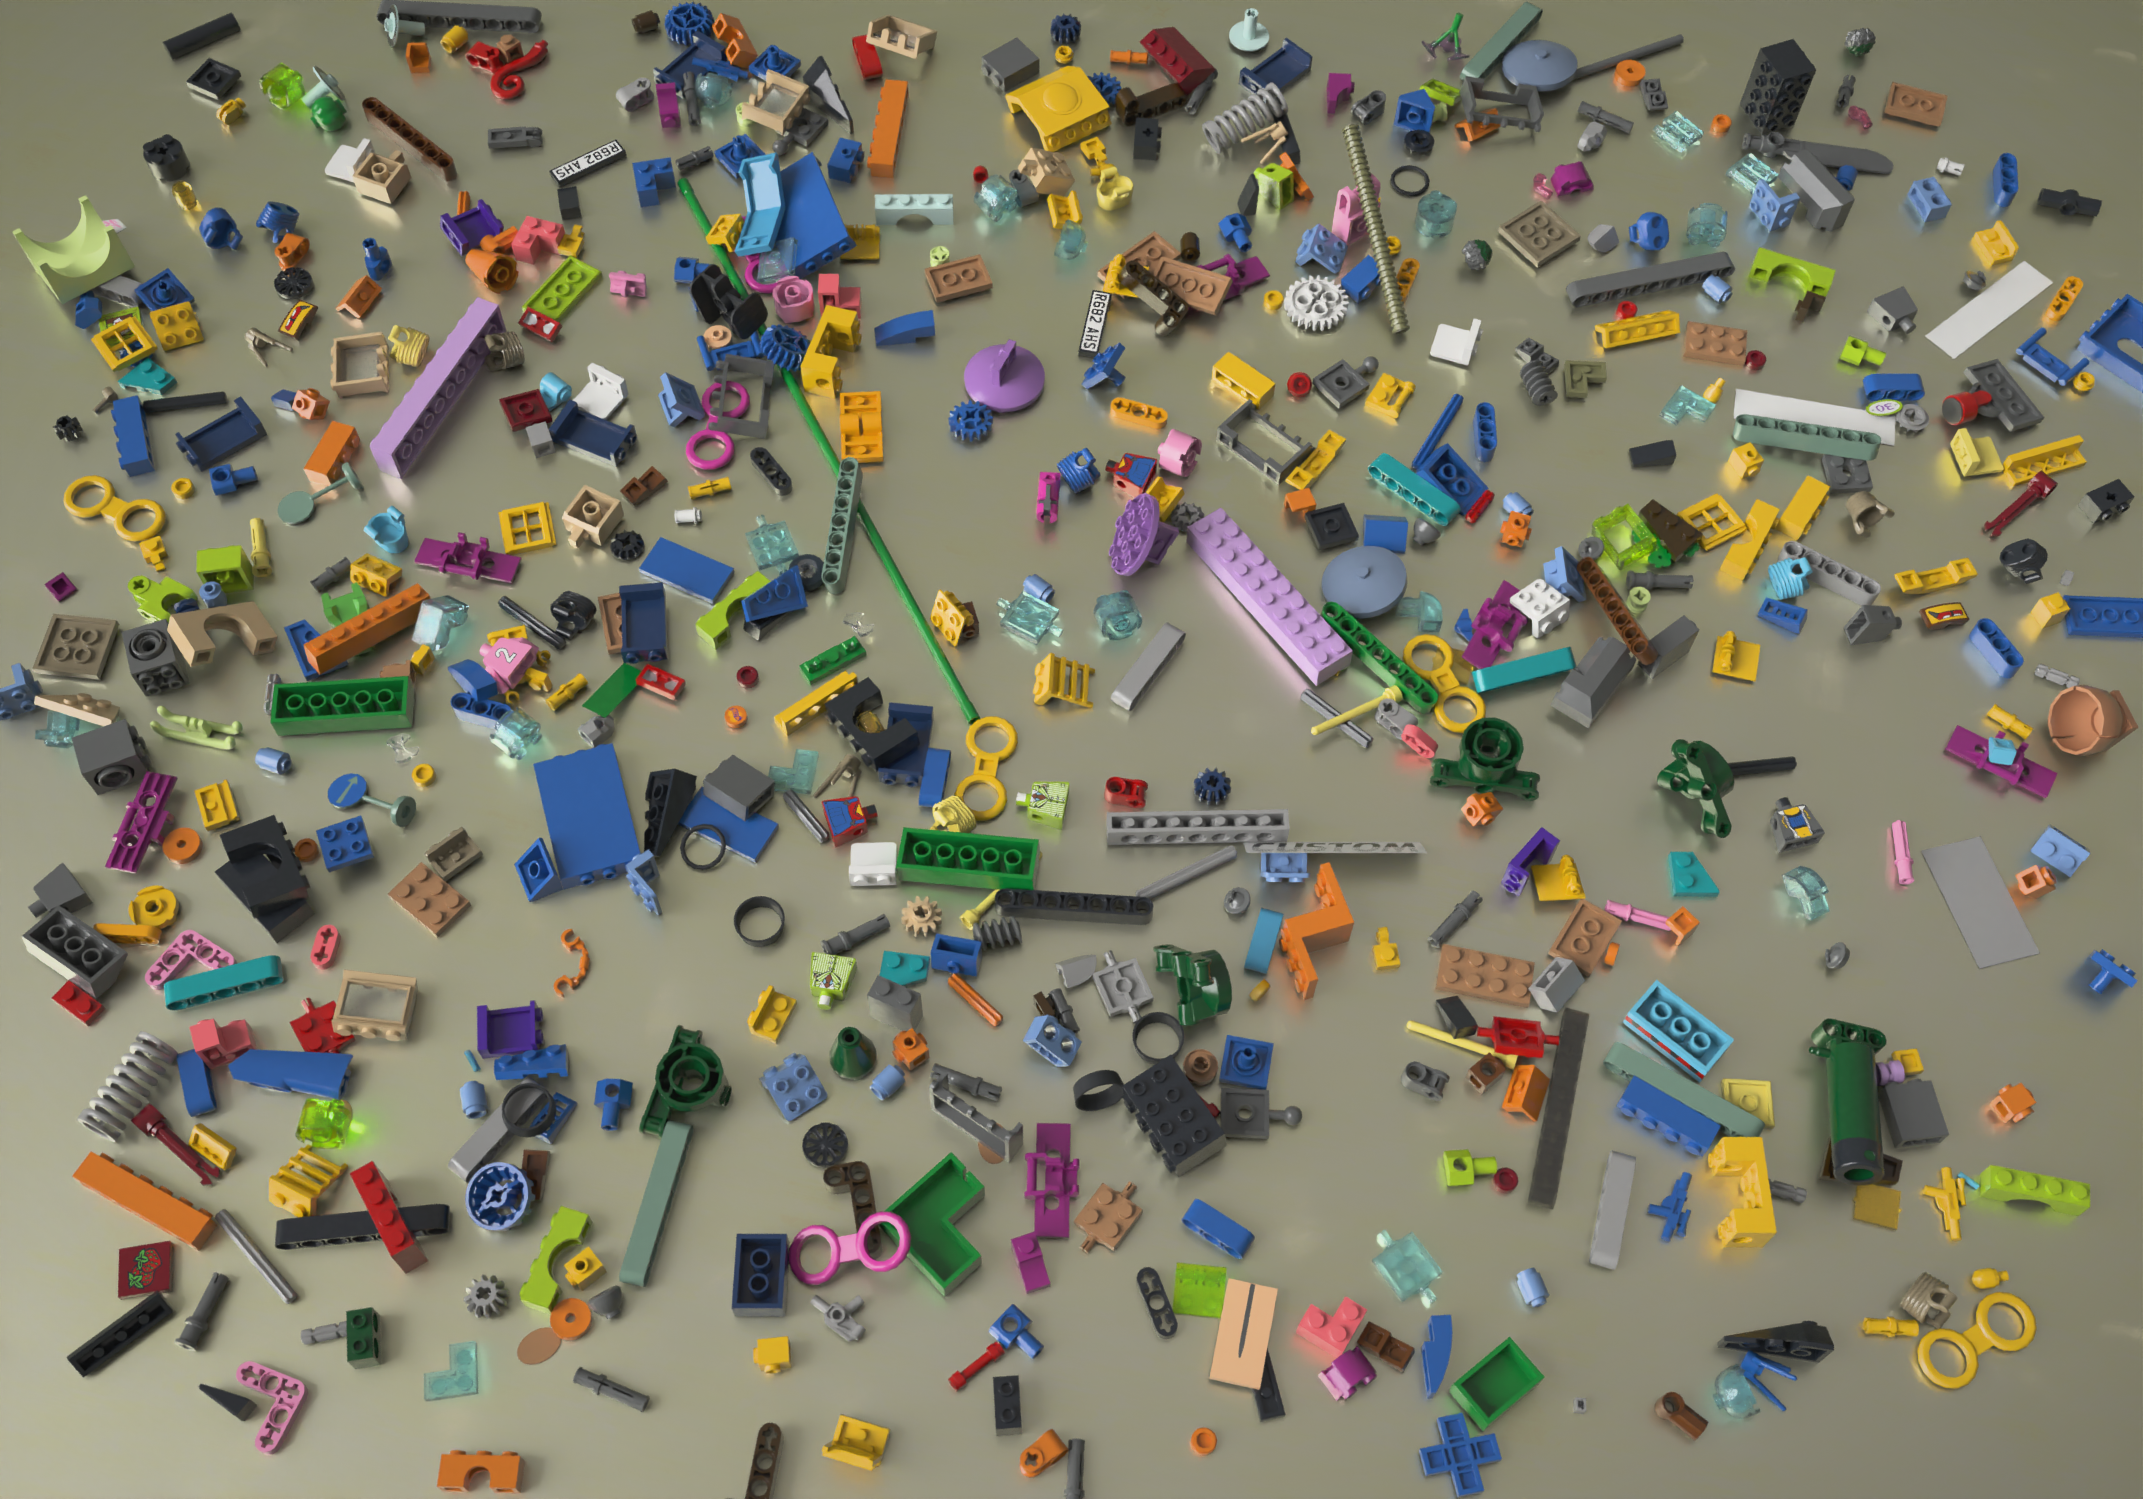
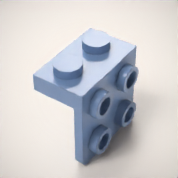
M1761 179L1758 180L1750 201V208L1759 217L1762 224L1771 232L1779 228H1785L1790 224L1800 197L1797 193H1793L1779 198L1766 181Z
M1317 224L1311 230H1306L1302 235L1303 241L1297 250L1298 255L1295 262L1302 266L1314 258L1331 272L1337 274L1342 266L1348 248L1347 244L1321 224Z
M21 663L11 666L15 684L0 689V720L10 719L15 715L41 707L34 704L35 696L43 693L41 684L38 680L34 681L31 671L29 669L25 670Z
M648 849L644 853L637 854L626 865L628 871L626 877L631 883L629 886L634 894L643 897V903L650 912L655 911L657 915H660L662 910L658 898L648 885L660 874L654 855Z
M1261 853V877H1266V881L1282 882L1283 877L1289 878V882H1305V878H1310L1311 873H1307V853Z
M793 1053L783 1060L784 1063L777 1068L776 1066L768 1068L763 1072L764 1076L759 1078L763 1087L769 1090L784 1118L788 1121H792L827 1098V1092L806 1056L800 1053L797 1055Z

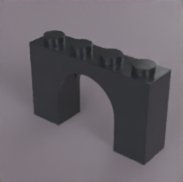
M867 677L825 703L827 711L825 717L831 725H836L837 731L843 739L847 738L853 751L861 754L867 767L871 766L878 772L879 768H884L919 746L920 741L918 732L906 718L879 733H866L856 727L858 721L865 714L883 704L880 689Z
M275 815L220 834L231 865L261 854L273 855L282 861L279 870L272 877L242 888L254 919L309 898L307 889L311 887L306 875H300L299 871L303 869L299 858H293L291 853L295 852L292 842L290 839L285 840L286 829L283 822H277Z

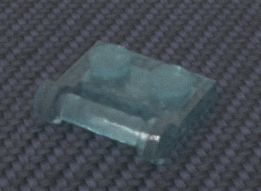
M1751 153L1732 165L1726 172L1727 177L1735 179L1747 188L1751 195H1753L1756 185L1738 171H1741L1756 183H1758V180L1764 179L1768 185L1777 180L1779 175Z

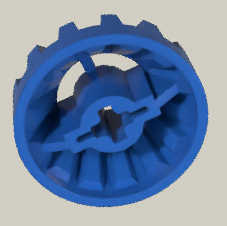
M503 1162L491 1163L479 1169L471 1178L465 1195V1204L471 1219L478 1226L494 1231H508L513 1226L521 1225L523 1217L530 1215L532 1211L529 1209L531 1201L535 1200V1195L531 1191V1187L534 1184L532 1180L527 1178V1172L516 1165ZM503 1181H513L512 1183L507 1182L503 1186L500 1184ZM521 1192V1203L516 1209L514 1205L517 1201V1195ZM500 1208H510L513 1213L509 1215H501L496 1211H498Z

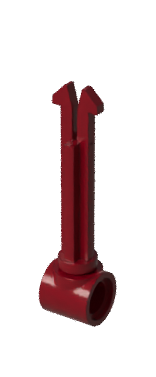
M2042 470L2039 471L2028 483V488L2024 494L1991 523L1985 522V532L2000 523L1991 534V536L1999 537L2002 534L2000 530L2034 500L2047 498L2057 487L2058 483Z
M148 1103L130 1120L147 1137L153 1136L159 1139L192 1171L203 1179L200 1181L203 1186H210L213 1183L208 1175L200 1169L201 1167L210 1175L218 1179L220 1178V1169L217 1166L213 1169L178 1137L166 1124L167 1119L152 1104Z

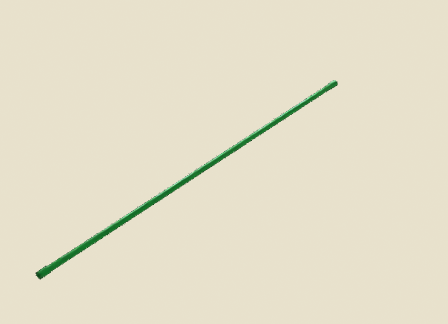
M681 178L677 184L707 236L713 227L695 196L688 179ZM711 244L734 288L740 294V299L743 301L749 296V293L723 245ZM764 323L757 330L761 337L765 330H767L766 324ZM776 364L838 479L840 461L791 370L787 371L786 368H780ZM859 497L857 516L960 704L966 720L972 725L976 720L980 719V716L965 693Z

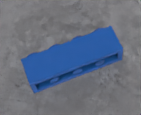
M136 395L113 401L114 410H111L114 422H116L114 432L116 437L119 438L116 446L121 454V458H119L121 469L126 470L130 477L155 471L146 413L140 398Z
M1633 1076L1616 1105L1625 1115L1637 1118L1647 1128L1656 1129L1664 1134L1668 1140L1678 1142L1685 1146L1690 1153L1702 1157L1709 1149L1721 1125L1636 1076Z

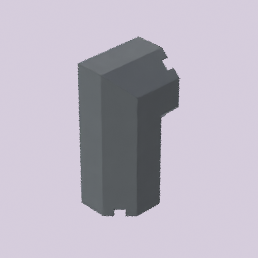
M1805 149L1794 154L1791 157L1792 162L1789 165L1785 163L1782 166L1778 178L1792 193H1797L1800 197L1799 200L1807 208L1805 218L1814 228L1821 229V227L1827 228L1826 231L1831 232L1842 227L1855 201L1854 196L1811 151Z
M1599 637L1578 666L1573 668L1561 684L1562 688L1555 694L1551 706L1589 728L1633 669L1636 662L1635 656L1631 658L1627 645L1614 637H1608L1607 640Z

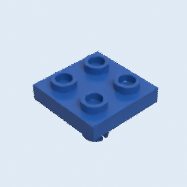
M770 45L748 67L750 73L766 81L768 69L790 77L801 66V60L779 49L776 45Z
M746 134L734 137L732 142L714 151L715 157L736 179L740 178L738 172L743 159L766 155Z
M169 268L134 289L135 293L151 311L187 301L191 304L195 301L191 293Z
M1118 343L1113 347L1109 346L1104 353L1099 352L1092 361L1094 362L1093 366L1085 372V379L1081 385L1089 389L1105 378L1110 379L1117 387L1121 385L1125 380V376L1116 370L1114 366L1125 350V347Z
M362 816L316 830L326 869L329 873L374 858Z
M2094 949L2089 955L2092 960L2101 965L2100 968L2102 970L2088 985L2099 994H2102L2114 978L2116 980L2119 978L2131 988L2138 981L2134 978L2136 974L2124 964L2120 967L2114 964L2113 961L2116 958L2103 949L2100 952Z
M1227 1035L1219 1082L1266 1090L1274 1043Z

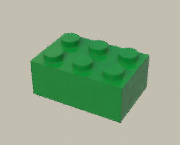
M1508 1337L1454 1382L1449 1392L1478 1427L1485 1431L1537 1387L1545 1377L1511 1337Z

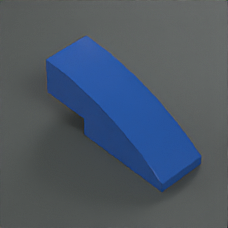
M933 310L907 314L874 328L876 346L916 343L915 338L935 336Z
M466 659L448 667V671L467 694H471L477 702L498 695L497 682L478 663Z
M1434 1315L1427 1322L1430 1341H1424L1421 1347L1427 1399L1433 1398L1448 1366L1452 1346L1451 1315Z

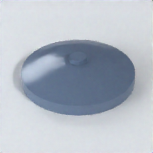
M1530 40L1512 46L1505 53L1502 71L1504 76L1516 86L1518 84L1536 86L1537 91H1551L1564 87L1574 79L1577 71V58L1570 49L1559 43L1547 40Z
M1361 546L1341 553L1329 563L1322 577V591L1326 602L1338 603L1356 619L1371 618L1389 611L1402 599L1407 588V573L1402 560L1390 550L1377 546Z

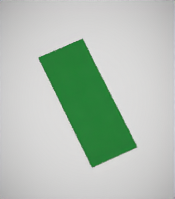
M623 663L582 707L606 718L637 686L636 678L641 671Z

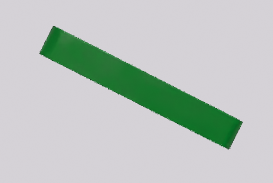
M1328 602L1323 606L1320 616L1353 650V654L1387 685L1390 687L1396 685L1401 690L1403 699L1421 714H1428L1433 710L1438 700V694L1428 683L1338 603ZM1327 613L1334 615V617L1328 616ZM1374 656L1381 657V660L1375 658ZM1390 670H1395L1398 674H1394ZM1406 684L1412 685L1414 688H1409ZM1422 699H1427L1430 703H1426Z

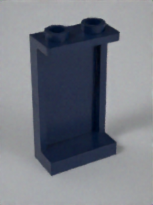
M698 30L692 34L694 43L663 70L657 67L653 69L655 83L675 82L677 96L682 99L686 97L683 92L685 87L684 73L693 72L695 74L697 87L714 73L706 70L707 68L692 65L693 57L713 61H727L725 46Z
M1285 38L1281 49L1251 71L1246 67L1240 70L1239 85L1251 94H1256L1259 89H1265L1267 84L1272 82L1282 92L1311 71L1313 57L1294 42ZM1263 97L1265 104L1268 103L1267 99Z
M241 396L234 400L237 408L184 438L179 432L175 434L178 439L176 445L182 453L186 452L188 454L186 458L192 466L196 465L201 472L267 435L261 421Z
M573 400L567 402L549 428L553 442L615 467L618 466L620 461L625 459L627 451L637 440L634 425L629 424L627 428L581 411L578 408L577 402Z
M663 582L619 586L622 607L621 656L623 662L636 664L644 661L658 662L668 660L666 593Z
M889 702L887 729L906 718L918 732L920 745L884 768H879V782L887 785L921 786L927 751L930 747L934 720L933 706Z

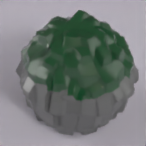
M1869 28L1852 30L1848 32L1844 45L1851 54L1862 56L1869 53L1873 48L1876 36Z
M1476 239L1468 241L1462 249L1465 261L1471 270L1476 269L1478 271L1485 269L1489 265L1492 258V249L1485 240Z

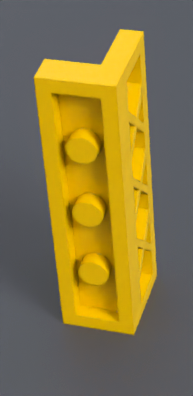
M1666 310L1598 324L1595 325V330L1602 333L1603 347L1610 348L1680 333L1679 313Z
M2080 435L2009 455L2003 463V472L2014 487L2030 482L2037 474V472L2029 470L2030 466L2042 468V471L2048 476L2082 467L2087 462L2078 449L2084 440ZM2072 454L2077 461L2072 462L2065 458ZM2052 460L2060 463L2059 467H2053L2048 465V461ZM2013 471L2021 472L2024 476L2017 479Z
M845 670L774 717L775 722L789 736L826 711L825 703L858 683L857 675L854 672L848 674Z

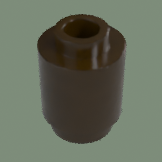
M652 10L638 14L635 18L631 19L637 34L657 29L660 23L658 14L656 12L653 13Z
M1193 232L1185 233L1180 240L1181 257L1185 261H1195L1200 257V240Z

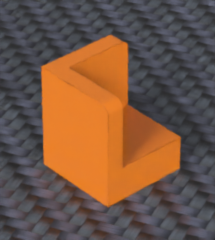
M407 43L406 59L410 72L430 73L431 56L427 43Z
M1309 488L1285 495L1284 506L1286 509L1291 508L1292 512L1303 510L1305 514V512L1316 510V502Z
M1684 906L1665 922L1678 935L1675 941L1677 946L1689 938L1700 923Z

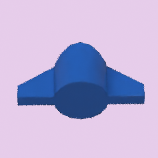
M1463 609L1454 626V630L1470 642L1473 636L1472 621L1469 618L1468 609Z

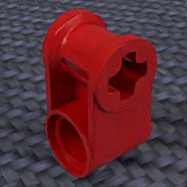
M477 42L465 55L471 65L491 73H495L504 66L499 58V50L482 42Z
M1111 777L1106 782L1104 798L1110 804L1138 809L1143 808L1146 805L1144 797L1145 791L1148 789V783L1139 779ZM1111 789H1117L1119 792H1112Z

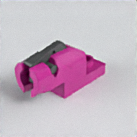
M1040 472L1036 518L1044 523V516H1050V523L1057 520L1061 473Z

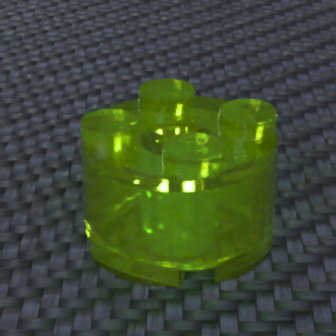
M279 63L259 80L260 88L264 95L267 93L271 98L269 101L282 110L290 107L306 95L302 83V75L283 63Z
M308 1098L302 1106L295 1136L302 1143H305V1139L311 1141L312 1147L321 1149L339 1148L340 1143L344 1145L346 1142L352 1113L344 1107L345 1103L341 1100L332 1099L330 1102Z

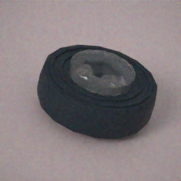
M804 554L796 557L790 563L789 569L798 565L805 591L814 590L823 584L822 570L824 562L819 557Z

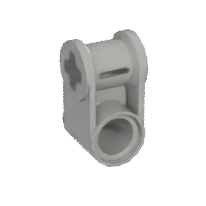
M639 78L627 86L621 87L616 93V98L626 111L632 112L654 99L653 91L650 90L651 82L647 78Z
M1383 699L1375 712V720L1400 740H1402L1401 735L1406 725H1418L1417 718L1392 699Z

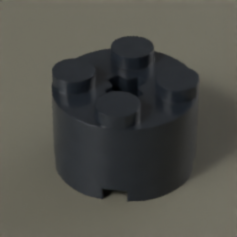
M166 134L143 145V156L154 178L157 180L166 179V182H171L185 176L187 167H190V162L182 144L177 139Z

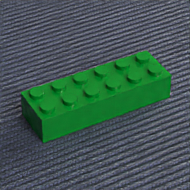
M409 676L274 684L270 723L278 736L412 727L415 689Z
M903 827L896 870L899 880L999 890L1005 888L1035 890L1040 858L1039 839Z

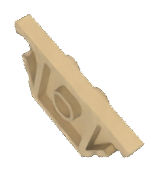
M79 693L78 695H37L34 701L35 705L101 726L115 723L120 711V707L112 705L111 701L96 700L91 695Z

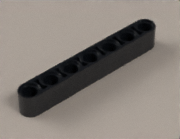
M1008 888L1001 889L995 894V910L997 914L1003 917L1014 916L1016 918L1146 925L1150 923L1153 916V903L1147 897ZM1007 900L1010 903L1008 905H1003L1000 902ZM1031 902L1033 905L1025 906L1023 903ZM1049 903H1053L1056 906L1053 908H1049L1046 905ZM1077 905L1079 906V908L1071 909L1069 908V906ZM1100 906L1102 909L1096 911L1092 907ZM1121 907L1125 911L1117 912L1115 908ZM1146 909L1148 912L1140 913L1137 910Z
M446 1204L398 1208L415 1237L441 1235L449 1232L450 1206ZM368 1211L288 1218L276 1222L275 1248L281 1250L382 1240Z

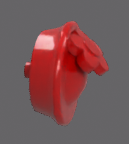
M1297 372L1290 376L1287 387L1293 396L1304 397L1311 391L1312 381L1307 374Z

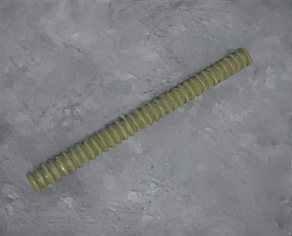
M1352 124L1342 129V133L1345 134L1343 137L1346 140L1345 145L1348 146L1346 148L1349 152L1348 157H1351L1349 161L1352 163L1351 168L1354 169L1352 173L1355 175L1354 180L1357 181L1355 185L1358 187V197L1361 198L1360 204H1362L1361 209L1364 210V221L1367 222L1365 224L1368 228L1367 233L1370 234L1368 236L1371 239L1370 245H1373L1371 249L1374 251L1373 256L1376 257L1374 261L1377 263L1376 268L1379 269L1377 273L1380 275L1379 280L1382 281L1380 285L1383 286L1382 292L1385 293L1383 297L1386 298L1385 304H1387L1386 309L1389 310V321L1392 322V333L1401 334L1407 332L1410 326L1407 325V314L1404 313L1405 308L1402 307L1404 302H1401L1403 298L1399 295L1401 290H1398L1400 286L1397 284L1398 279L1395 278L1397 274L1394 272L1395 267L1392 266L1394 262L1391 260L1392 255L1389 254L1391 251L1388 248L1389 243L1386 242L1388 240L1385 237L1386 231H1383L1385 227L1382 225L1383 220L1380 219L1382 215L1379 213L1380 208L1377 207L1379 203L1376 201L1377 196L1374 195L1376 191L1373 189V179L1370 178L1371 172H1369L1370 167L1367 166V155L1364 154L1365 149L1363 148L1364 143L1361 142L1363 140L1360 137L1361 132L1358 131L1360 127L1359 125Z

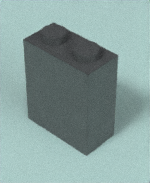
M1016 37L982 56L981 70L997 87L1006 92L1039 73V58Z
M1683 615L1650 640L1658 652L1656 660L1649 665H1644L1638 661L1637 665L1652 679L1690 651L1700 629L1693 621Z
M732 755L727 760L722 761L715 771L706 775L703 780V795L746 821L774 796L775 781L735 755Z
M879 975L876 977L867 994L870 1016L901 1031H908L911 1028L915 1031L923 1017L921 994Z
M1913 1079L1904 1084L1890 1082L1885 1084L1884 1088L1878 1093L1894 1148L1941 1143L1949 1135L1931 1080Z

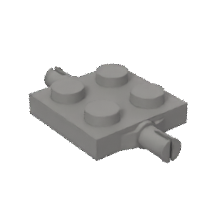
M1109 950V952L1103 954L1108 966L1103 970L1093 973L1092 978L1109 1016L1113 1017L1123 1012H1129L1133 1023L1136 1024L1142 1018L1138 1008L1153 1002L1154 997L1136 958L1125 962H1117L1112 950Z

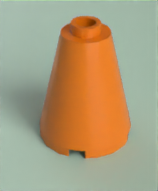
M472 249L466 256L467 266L490 291L500 294L504 290H510L516 283L519 272L516 271L517 262L512 257L480 249Z

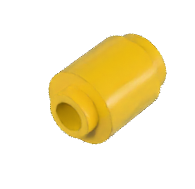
M454 26L442 37V47L449 53L456 52L469 40L468 32L463 27Z

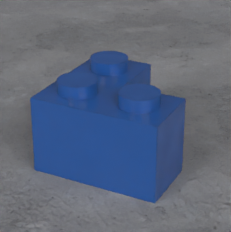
M671 157L632 163L641 208L660 205L657 190L676 188Z

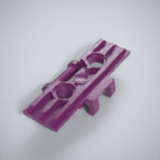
M1226 254L1222 259L1204 266H1197L1198 268L1213 271L1227 265L1225 276L1231 277L1233 282L1224 300L1243 293L1245 286L1270 277V274L1257 256L1236 263L1230 254ZM1239 274L1244 275V278L1239 279Z
M458 532L459 542L454 543L425 538L414 561L415 564L439 568L440 573L450 572L465 575L473 580L483 577L512 583L522 559L521 557L488 551L490 548L488 538L480 537V545L468 542L466 534ZM488 561L494 563L491 568H487L483 564Z
M1505 580L1502 581L1493 600L1487 598L1471 625L1476 631L1461 656L1478 669L1491 667L1500 649L1511 652L1520 630L1528 622V619L1520 613L1521 611L1510 603V598L1520 590ZM1505 622L1507 624H1514L1507 638L1502 635L1503 630H1501ZM1482 638H1487L1490 641L1491 646H1484L1482 643Z
M1959 725L1956 726L1946 747V750L1977 764L1976 768H1983L2010 781V784L2013 786L2018 784L2045 798L2048 796L2058 774L2025 758L2024 752L2029 746L2025 742H2022L2018 749H2016L2012 765L1992 763L1989 761V740ZM1999 731L1995 738L2003 739L2006 733ZM1975 748H1982L1984 753L1976 752ZM2023 769L2027 771V776L2022 773Z
M146 772L134 801L127 803V812L118 832L112 837L115 844L105 865L106 868L137 874L149 844L154 841L159 846H163L165 838L160 832L164 822L167 821L168 824L172 825L175 817L164 809L178 779L176 776ZM148 798H156L153 805L146 806Z
M1037 1123L1036 1153L1025 1154V1160L1027 1161V1191L1024 1192V1198L1035 1200L1034 1231L1036 1237L1069 1238V1197H1077L1079 1195L1077 1171L1080 1168L1079 1159H1073V1162H1070L1071 1124ZM1056 1151L1060 1157L1051 1158L1047 1156V1153ZM1037 1164L1046 1166L1045 1190H1037ZM1049 1198L1057 1199L1059 1201L1058 1208L1054 1210L1048 1209L1045 1205L1046 1200Z

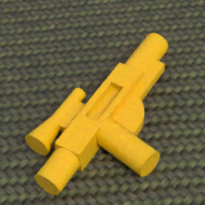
M1950 1167L1941 1168L1943 1178L1942 1189L1925 1185L1923 1194L1935 1197L1938 1208L1944 1213L1946 1230H1950L1951 1240L1960 1241L1962 1240L1959 1223L1961 1215L1958 1201H1961V1206H1966L1964 1193L1965 1179H1953L1952 1169Z

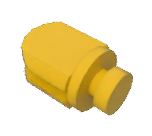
M237 98L235 101L231 99L217 110V117L226 125H230L243 114L242 109L246 107V104L240 98Z

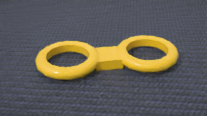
M97 475L84 476L69 485L64 494V504L70 513L82 518L101 514L114 521L117 534L125 540L133 542L145 541L159 533L165 524L166 514L160 504L149 499H138L127 503L115 497V489L112 483L105 477ZM99 485L105 489L104 498L93 507L81 508L74 504L76 493L83 487ZM147 508L156 513L153 525L144 531L132 532L124 527L125 519L135 510Z
M1423 634L1408 641L1403 649V662L1423 680H1430L1439 695L1434 706V712L1438 722L1444 728L1452 732L1464 733V730L1473 721L1486 717V706L1483 698L1476 691L1460 686L1452 673L1451 668L1454 662V654L1451 646L1444 639L1436 635ZM1433 644L1443 652L1445 662L1437 670H1423L1413 662L1412 652L1419 645ZM1453 696H1465L1475 704L1477 715L1470 722L1456 723L1445 715L1443 710L1445 701Z
M997 716L981 718L969 727L966 734V746L970 754L976 758L974 773L964 778L958 784L954 796L959 797L964 802L963 796L965 791L972 785L985 783L996 790L998 800L991 809L976 811L969 808L974 814L976 821H988L997 817L1004 810L1007 803V791L1003 783L996 778L999 762L1007 759L1014 753L1018 744V734L1010 722ZM996 726L1002 728L1007 733L1009 742L1003 750L996 753H987L977 747L975 743L976 734L982 728Z
M1995 1292L1986 1295L1978 1304L1976 1325L1963 1333L1952 1329L1938 1328L1928 1332L1921 1339L1917 1352L1918 1362L1924 1374L1932 1382L1944 1388L1958 1389L1968 1385L1976 1377L1979 1367L1978 1355L1992 1346L2003 1351H2018L2026 1348L2034 1340L2037 1326L2031 1308L2020 1297L2011 1293ZM2006 1303L2020 1312L2024 1319L2025 1329L2019 1339L2006 1340L1999 1337L1991 1329L1987 1315L1989 1308L1993 1304ZM1940 1339L1950 1340L1963 1350L1967 1366L1961 1376L1947 1377L1933 1367L1929 1351L1935 1341Z

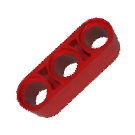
M867 34L852 37L854 52L864 80L883 77L875 45L866 42Z

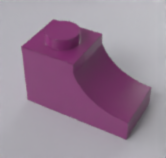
M1329 73L1327 81V114H1335L1337 106L1344 101H1349L1350 93H1354V82H1351V74Z
M675 82L656 84L662 128L681 127L680 108Z
M1035 1231L1011 1239V1249L1026 1293L1029 1294L1050 1287L1051 1283Z

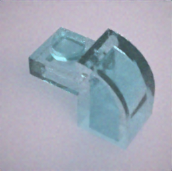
M1420 591L1418 598L1404 597L1397 604L1396 616L1417 617L1418 632H1440L1443 622L1442 606L1433 595Z
M54 710L48 711L47 729L36 730L35 739L44 740V744L48 747L70 748L73 745L71 738L78 734L80 719Z
M1799 866L1782 875L1788 895L1800 899L1806 919L1812 921L1830 911L1825 894L1829 892L1823 879L1814 870Z

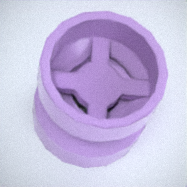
M1899 1060L1889 1061L1888 1064L1883 1062L1876 1063L1877 1086H1884L1890 1082H1898L1899 1084L1904 1082V1068Z

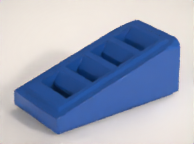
M1766 597L1758 612V616L1791 632L1800 634L1807 620L1808 609ZM1770 606L1773 607V610H1772L1771 613L1768 612Z
M558 1092L553 1095L555 1103L557 1104L560 1101L568 1106L564 1109L556 1105V1111L560 1112L561 1115L555 1116L554 1120L556 1121L554 1124L552 1123L548 1131L546 1130L542 1134L535 1136L549 1144L553 1143L577 1105L576 1101ZM549 1102L529 1127H533L544 1120L549 1111Z

